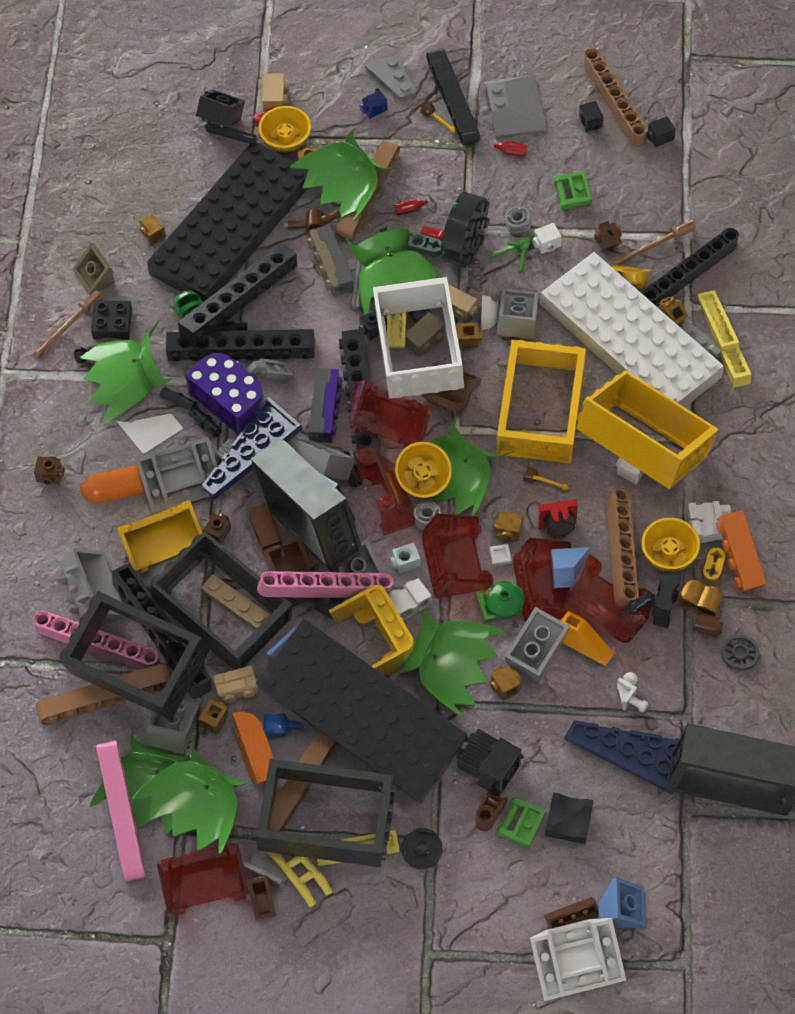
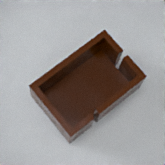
M300 537L283 543L285 556H282L280 545L263 551L264 560L269 571L316 572ZM284 597L292 604V607L305 601H308L310 599H313L305 597Z

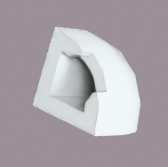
M482 295L481 330L489 329L498 322L500 303L492 301L490 296Z

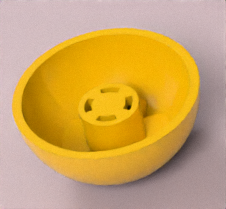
M292 106L273 108L265 113L259 122V133L263 142L270 149L279 153H291L300 149L307 142L311 132V122L307 114Z
M416 442L410 444L401 451L396 460V479L401 488L414 497H433L442 492L451 479L452 467L450 459L443 449L433 443Z
M678 518L656 520L646 528L642 536V550L645 558L653 567L661 571H681L690 566L699 553L700 540L696 530L689 523Z

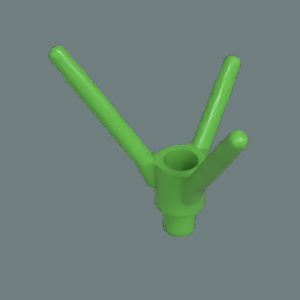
M527 237L520 241L507 242V245L511 247L489 254V258L515 250L521 254L518 271L522 272L526 249L529 248L532 240L530 237Z

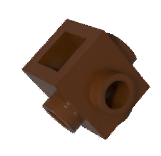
M609 221L601 223L595 230L594 238L596 243L600 245L601 251L619 246L622 243L620 238L622 236L619 226H616L615 222L611 224Z
M38 456L34 469L36 481L46 485H59L60 478L64 477L65 472L61 460L53 456Z

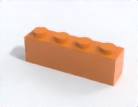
M740 510L720 516L717 519L716 527L718 533H721L723 537L722 546L729 556V568L735 574V587L740 590V593L764 587L767 583L744 511Z

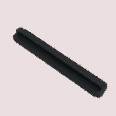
M207 122L204 125L206 132L252 145L258 141L256 134L225 126L221 128L212 122Z

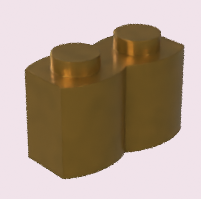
M687 579L677 604L700 615L715 616L724 593L717 587L703 585L697 579Z

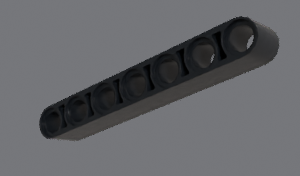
M444 48L426 52L429 67L454 127H456L461 144L464 146L479 142V130Z
M734 228L725 229L645 288L643 295L658 307L662 299L674 296L737 248L739 232Z

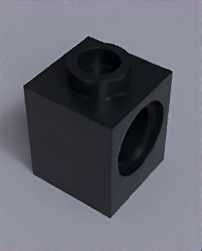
M596 101L579 105V118L586 132L603 127V114Z

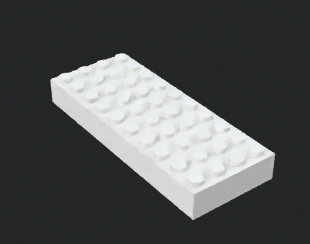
M595 252L541 292L540 305L616 374L620 375L626 370L683 407H686L722 378L724 365Z

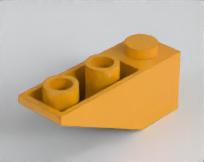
M568 611L561 619L563 623L570 626L562 643L606 666L615 653L586 620Z

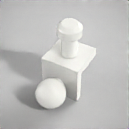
M628 672L623 676V679H618L617 689L624 711L632 704L639 708L638 711L642 713L647 710L649 705L647 701H641L635 697L637 691L635 685L638 682V677L633 672Z

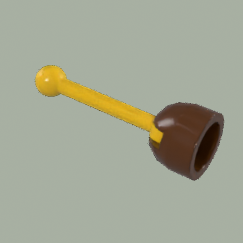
M428 101L421 107L420 113L424 116H434L451 133L456 132V127L450 126L435 113V107L432 103Z
M527 467L523 481L533 483L540 480L557 486L563 491L569 489L567 484L562 485L540 477L536 469Z

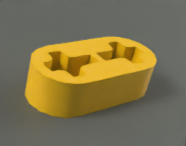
M715 547L708 552L702 577L709 584H714L720 579L725 561V552L721 548ZM715 555H719L717 563L713 562ZM711 568L715 569L713 577L709 576Z

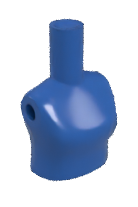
M285 713L265 714L263 722L264 733L278 737L286 736L289 729L301 730L302 722L288 721Z

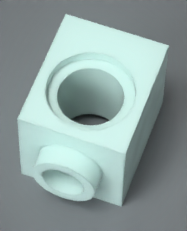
M414 543L392 549L390 562L393 569H397L399 575L421 568V558ZM408 558V560L402 561L401 559Z

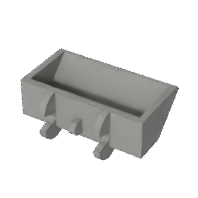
M71 549L60 561L64 575L57 577L58 583L61 585L68 584L69 591L72 593L75 604L68 606L70 613H79L81 617L88 610L91 598L98 591L123 602L121 595L112 584V573L103 551ZM109 610L101 626L126 617Z

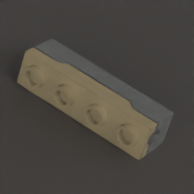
M330 224L309 230L310 238H308V244L310 249L313 248L315 251L313 255L316 263H320L319 270L321 276L326 278L325 285L327 290H331L333 297L353 291V278Z

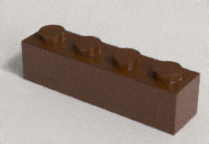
M590 897L545 914L544 918L548 929H552L599 914L596 901Z

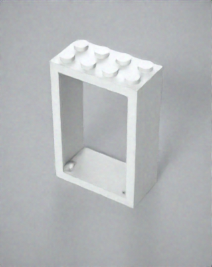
M447 277L373 287L389 399L464 388L463 366ZM442 307L452 364L393 372L384 315Z

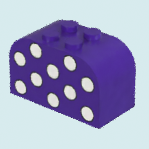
M210 354L185 374L189 395L237 435L242 432L248 423L254 420L257 410L262 409L264 406L262 386L255 374H250L239 361H234L226 354Z

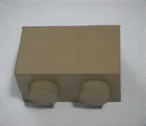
M429 312L406 332L405 346L418 357L428 353L435 343L442 341L445 337V325Z

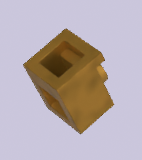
M153 213L141 218L139 221L142 227L140 231L145 238L148 237L150 246L166 238L164 226Z
M478 323L455 324L459 349L460 347L478 346V341H482V330H478Z
M210 699L198 718L200 727L218 735L220 728L229 715L227 705L221 701L215 702Z

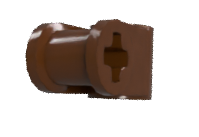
M489 789L476 812V827L481 831L490 830L503 812L508 798H501L493 794V791ZM486 816L489 820L483 821L480 818Z

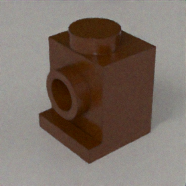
M213 513L207 525L203 527L202 532H207L222 545L231 530L230 520L225 514L219 513V515Z

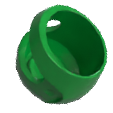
M182 291L175 297L173 309L176 315L182 319L204 301L194 291Z

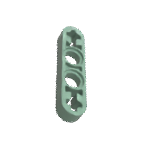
M380 225L376 229V234L399 228ZM409 231L407 250H414L424 255L438 257L443 253V250H441L442 241ZM417 240L423 242L420 246H416L413 243Z

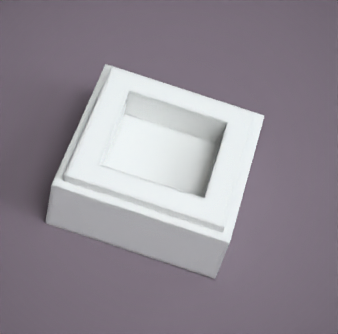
M508 544L489 547L493 567L512 564Z

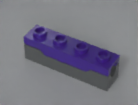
M316 369L308 429L309 440L332 443V436H336L337 425L334 424V420H338L339 414L336 404H340L341 393L338 392V389L342 388L343 377L339 376V369Z

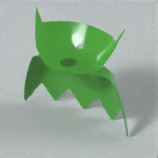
M356 128L346 135L345 142L324 146L304 156L290 166V168L308 169L303 189L323 186L321 205L341 201L339 210L341 216L339 219L357 211L353 221L362 212L378 182L377 172L404 168H384L372 160L354 139L353 134Z
M409 218L408 229L399 228L378 233L355 246L347 240L355 257L365 266L359 273L360 297L365 314L369 313L371 297L374 298L373 287L435 279L436 276L443 278L422 255L414 250H407L409 243Z
M158 322L143 338L141 346L131 340L103 342L87 346L95 347L80 357V359L96 362L86 374L84 380L101 384L89 401L109 404L103 424L118 417L147 395L152 386L159 387L173 379H163L156 367L151 352L149 339Z
M456 417L449 426V435L437 437L429 442L445 451L452 467L451 479L442 492L433 496V502L437 504L455 498V516L473 505L472 516H474L483 500L489 483L491 468L488 460L496 459L512 452L493 455L478 448L455 427Z
M417 610L424 618L421 631L405 665L399 672L395 673L409 672L419 668L420 680L423 686L442 704L464 717L455 705L475 706L476 704L465 686L487 682L476 661L498 657L485 638L503 633L504 630L490 625L463 621H449L438 625L431 616Z
M131 729L129 744L132 753L121 759L132 809L139 828H142L151 821L149 820V811L152 797L134 800L132 798L146 783L158 775L155 773L157 769L160 773L174 763L188 761L190 755L172 754L145 746L134 739L133 729ZM103 781L96 790L89 807L107 799ZM171 813L161 816L166 834H169L172 830Z
M194 737L189 753L191 761L172 764L146 783L132 799L152 797L149 820L171 813L173 836L196 829L197 850L200 851L219 839V854H221L230 836L238 806L234 788L250 782L238 781L206 762L194 748Z

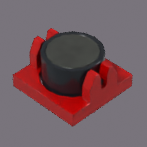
M577 499L539 505L538 529H546L547 534L554 539H557L559 536L566 538V535L575 529L577 522Z

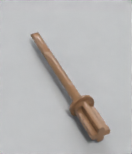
M690 220L676 228L671 227V233L616 259L613 263L618 265L669 239L674 238L678 241L680 237L696 230V226Z
M95 290L82 303L80 302L78 304L80 309L34 355L38 358L84 312L89 314L90 310L94 307V301H100L103 298L101 293Z

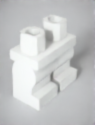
M719 501L703 503L701 505L688 503L687 514L689 524L696 530L700 544L723 540L722 534L718 533L716 522H718L717 519L720 516L731 513L730 505H720Z

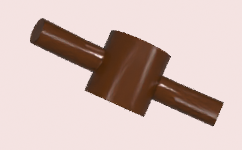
M311 209L306 212V220L288 221V228L306 227V231L310 233L309 230L323 227L324 223L339 218L341 214L337 210L324 216L321 210Z

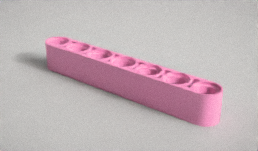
M268 571L262 574L257 591L264 597L352 598L373 585H383L387 594H389L393 586V578L385 573Z
M39 611L33 618L39 634L66 644L70 642L72 632L76 631L80 624L47 611ZM43 621H47L46 624H43V625L40 624V623L43 622ZM62 627L65 628V629L62 630V631H57L59 628H62ZM98 630L87 650L140 670L161 664L156 650ZM96 640H101L99 643H93ZM118 646L116 650H111L112 647ZM133 652L137 653L134 656H129ZM149 659H155L151 663L147 662Z
M114 740L96 745L124 880L129 882L145 878L146 871L118 742Z

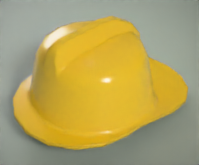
M611 266L614 270L620 271L621 276L636 289H643L645 287L648 271H652L650 269L643 270L629 266Z

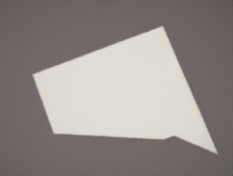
M172 414L136 420L132 423L117 421L143 454L183 429Z

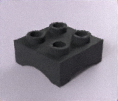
M94 301L91 327L93 339L113 337L129 340L132 315L131 301Z
M666 573L664 580L660 579L657 589L658 593L654 597L655 601L652 604L651 616L654 617V625L664 628L669 627V614H671L673 603L678 598L679 592L677 588L680 585L681 577Z
M553 792L545 836L586 844L594 800L577 799Z

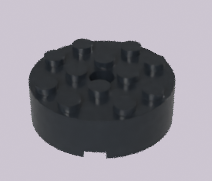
M462 192L456 199V202H458L456 208L451 209L445 225L441 243V250L444 251V254H442L441 259L443 262L466 268L470 264L473 265L478 248L485 241L483 234L490 222V218H487L490 202L485 197Z

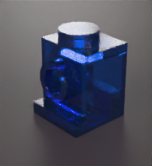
M376 88L375 93L369 94L362 99V104L359 105L360 110L371 119L388 110L387 98L379 88Z

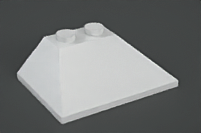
M612 918L584 920L548 929L529 938L544 1001L626 981Z

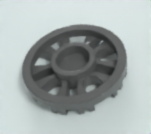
M731 636L722 646V659L731 669L735 668L739 669V671H744L745 669L752 668L758 660V645L748 636ZM737 639L738 644L734 645L732 641ZM742 639L746 640L745 645L741 644ZM751 643L754 648L748 649L747 646ZM725 651L730 652L732 654L726 656ZM747 658H751L754 660L752 662H749ZM739 661L740 665H736L734 662Z

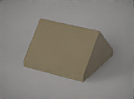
M91 243L73 267V271L89 294H92L95 290L100 291L115 283L112 268L96 245Z

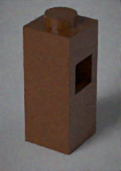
M266 503L247 509L250 523L262 553L264 550L276 545H280L282 550L281 540Z

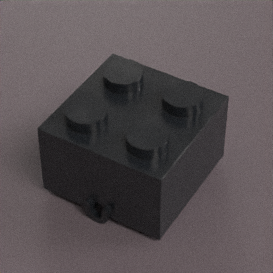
M217 90L205 91L200 96L196 116L200 117L202 121L217 123V126L221 128L223 126L229 127L241 120L245 100Z
M501 737L497 743L494 742L488 751L490 753L486 759L483 758L478 765L479 786L486 790H492L493 794L500 797L521 766V759L524 758L521 754L522 749Z

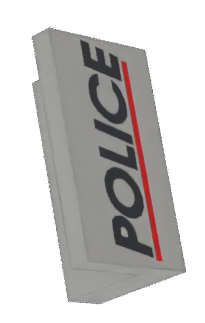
M255 854L249 864L245 862L243 865L245 875L252 878L267 875L269 885L280 891H283L289 879L275 863Z

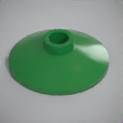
M501 581L493 584L487 590L485 603L488 610L494 615L511 617L522 609L524 594L516 584ZM505 594L508 595V597L503 598L501 595Z

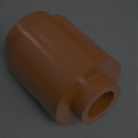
M697 614L693 630L716 637L717 633L721 634L723 622H720V617Z

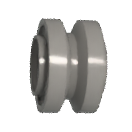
M517 206L507 211L505 221L507 229L511 234L523 235L531 229V217L526 208Z
M430 501L422 502L414 509L415 525L419 530L432 532L440 527L442 523L441 510L436 503Z

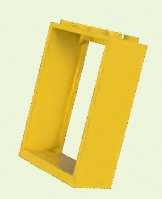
M511 340L497 432L496 455L512 452L505 456L572 464L586 348ZM516 364L575 371L566 437L506 430Z
M626 370L620 375L617 374L612 381H607L592 396L586 397L582 404L584 408L577 417L578 423L576 426L577 430L668 489L673 487L707 458L719 430ZM615 406L620 407L684 450L679 454H675L611 413L610 410Z

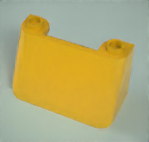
M190 500L116 529L131 566L139 574L150 570L149 566L178 555L183 548H188L196 535L203 533Z

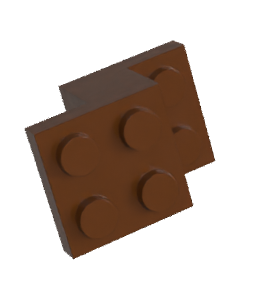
M463 371L464 388L440 391L438 393H426L422 397L427 399L426 402L432 405H442L444 410L453 413L467 407L474 387L479 386L482 379Z

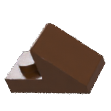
M264 875L247 879L255 919L259 920L276 916L268 876Z

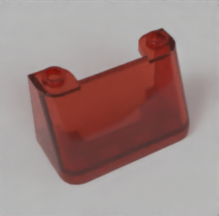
M364 379L355 383L349 420L353 430L358 432L367 431L403 444L404 448L416 442H423L434 404L424 401L422 405V403L417 402L415 399L409 400L403 397L389 399L388 392L379 389V386H373L374 382Z
M366 447L356 450L357 471L362 481L367 479L371 482L372 486L382 483L386 493L378 500V508L381 513L380 530L382 535L385 536L413 526L415 524L414 507L408 493L401 488L396 479L395 464L373 448Z
M437 513L424 528L422 543L433 593L436 597H448L487 590L493 585V576L490 571L481 570L475 540L482 531L478 516Z
M529 538L514 554L513 566L516 582L524 594L522 609L525 621L528 620L535 607L556 619H562L568 611L577 616L584 611L582 599L580 597H572L571 587L553 588L551 549L572 548L571 542Z
M589 554L580 567L565 597L564 604L568 610L616 640L628 643L633 640L648 621L653 602L638 613L627 612L623 618L619 617L617 614L623 610L618 608L614 602L613 584L599 576L602 564L597 558ZM639 588L638 598L648 590Z
M238 842L226 844L221 854H219V846L157 861L167 914L172 913L173 916L184 914V910L191 906L225 898H233L234 901L246 899V895H249Z

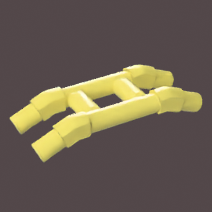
M267 852V855L281 868L297 888L309 907L316 904L311 892L305 885L312 878H314L326 896L333 892L324 875L319 872L308 857L295 856L286 862L279 853ZM302 863L308 872L298 878L292 868Z

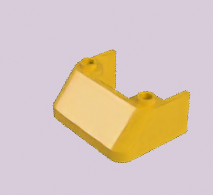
M373 585L329 610L336 625L352 616L360 624L365 625L372 621L376 622L391 649L382 657L381 661L372 665L373 668L383 675L398 670L415 646L412 635L386 590L381 585Z

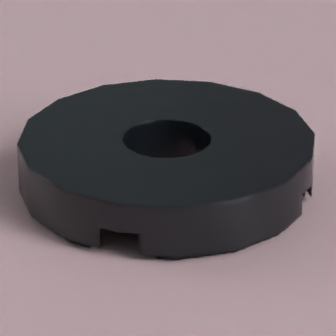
M427 828L413 830L404 837L402 842L404 860L410 866L417 869H427L434 866L442 855L441 839L434 831ZM424 844L428 849L426 852L421 853L416 850L417 846Z

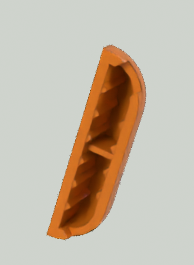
M137 465L94 474L88 477V481L80 484L81 494L92 503H104L145 493Z
M234 712L232 713V720H234L237 728L234 734L251 781L254 780L256 785L266 782L269 760L274 759L263 727L258 718L253 714Z

